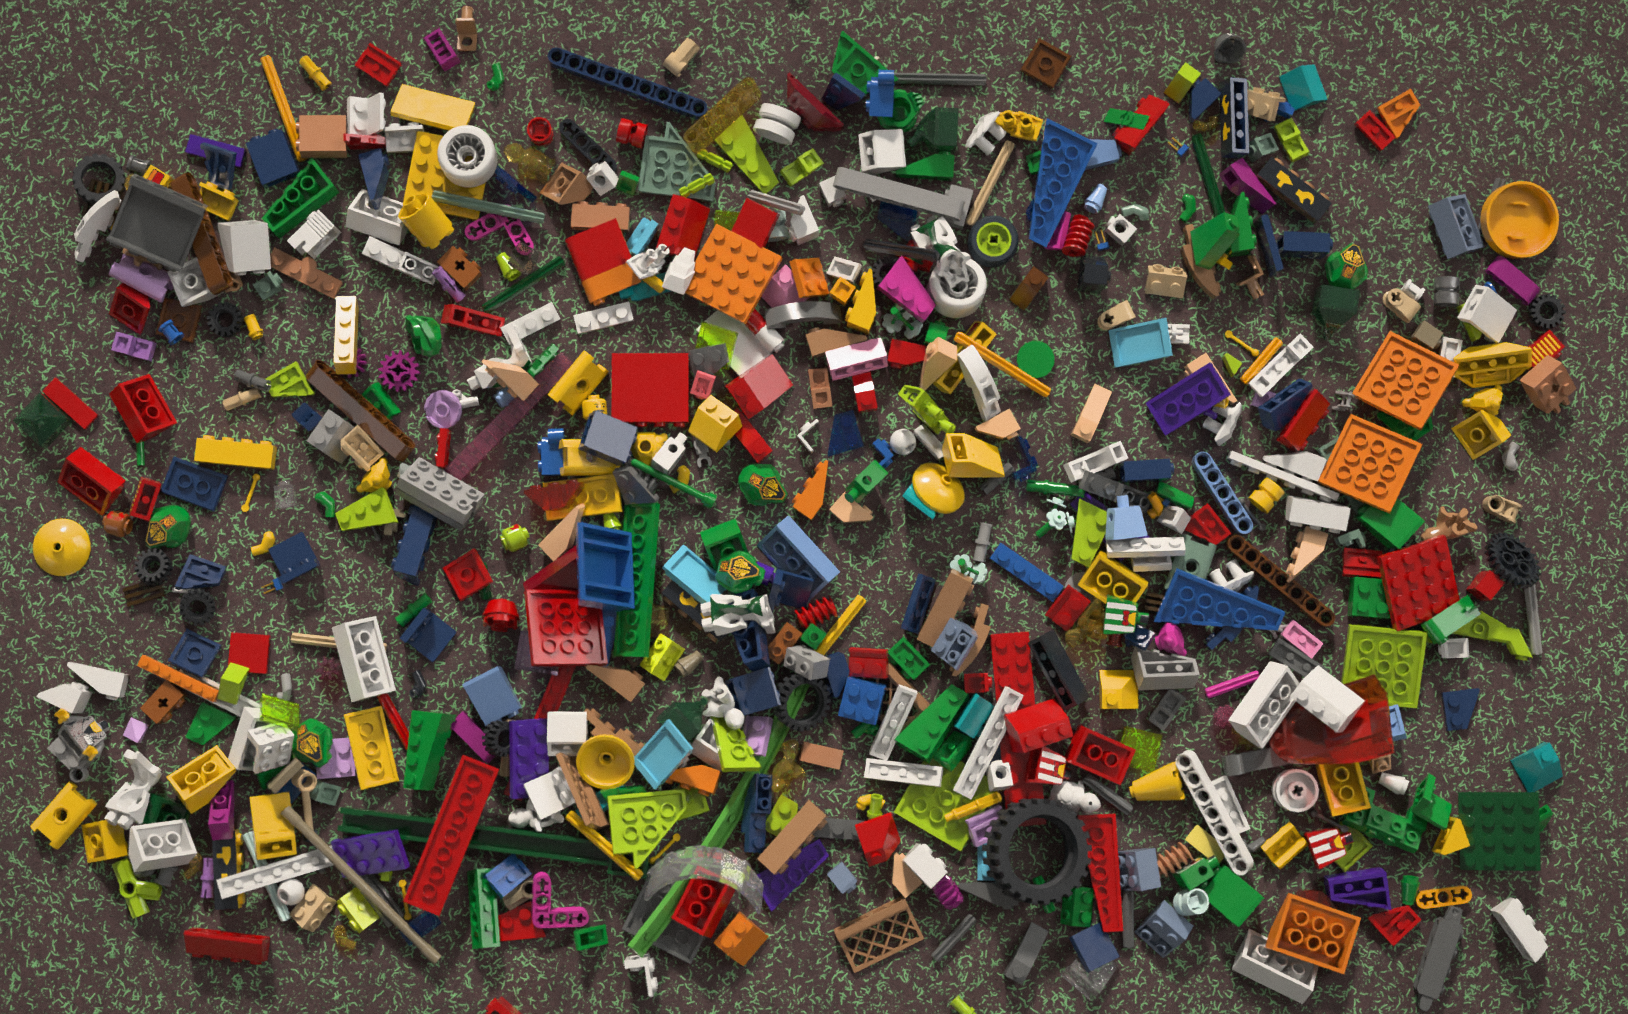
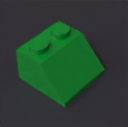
M736 519L700 532L715 571H717L719 560L724 556L739 550L749 553Z

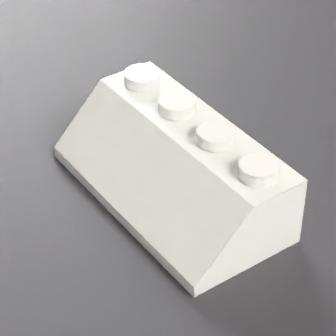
M376 616L332 627L351 702L396 691Z
M1270 661L1228 720L1237 733L1261 749L1264 748L1296 702L1290 696L1299 685V682L1289 667Z
M1248 929L1236 954L1232 970L1303 1004L1313 992L1318 966L1265 948L1268 938Z

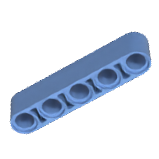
M1207 452L1197 453L1192 458V465L1227 521L1237 534L1244 535L1249 533L1253 528V522L1212 457ZM1199 456L1205 458V466L1198 464L1197 458ZM1209 472L1216 475L1215 482L1208 480L1207 475ZM1220 488L1226 491L1225 498H1220L1218 496V490ZM1229 505H1234L1237 508L1235 515L1229 513ZM1240 521H1244L1247 524L1245 531L1239 529Z

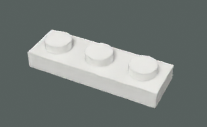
M550 302L510 323H512L520 339L560 320V317L553 303ZM506 324L501 327V330L510 345V340L505 329L508 324Z
M629 302L573 315L578 334L634 321Z
M1224 775L1211 781L1239 834L1249 830V824L1228 777Z

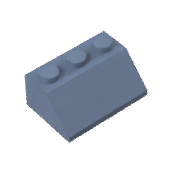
M1465 194L1447 197L1428 206L1430 210L1429 215L1436 226V234L1442 242L1443 252L1448 259L1485 247Z

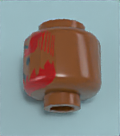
M113 510L104 516L102 525L107 534L122 538L132 531L133 521L129 514Z

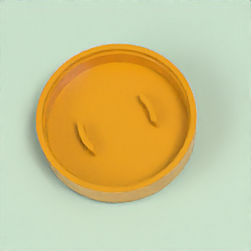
M1517 181L1501 186L1489 195L1482 207L1480 224L1486 242L1495 252L1507 258L1523 259L1535 256L1550 246L1557 234L1559 214L1553 198L1545 189L1531 182Z

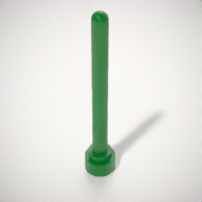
M637 459L631 461L633 467L701 500L700 502L703 503V506L709 509L713 506L717 495L711 492L702 493Z

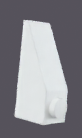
M68 662L67 666L99 693L106 694L107 699L117 700L118 697H124L129 678L128 674Z

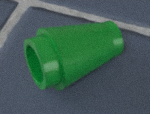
M1403 875L1401 880L1403 904L1414 905L1420 886L1418 877Z

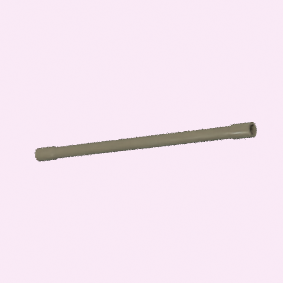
M290 806L281 813L292 826H295L418 947L421 953L433 965L442 957L335 853Z

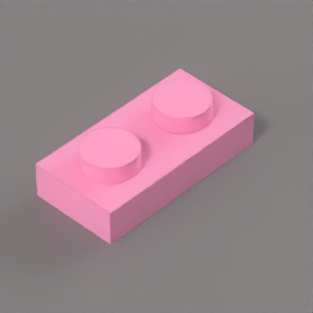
M1291 620L1280 634L1311 659L1323 645L1320 640L1294 620Z

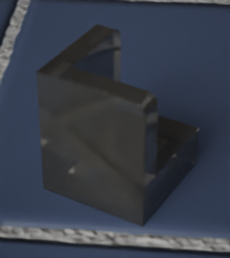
M520 241L510 253L508 264L527 276L537 263L539 252Z

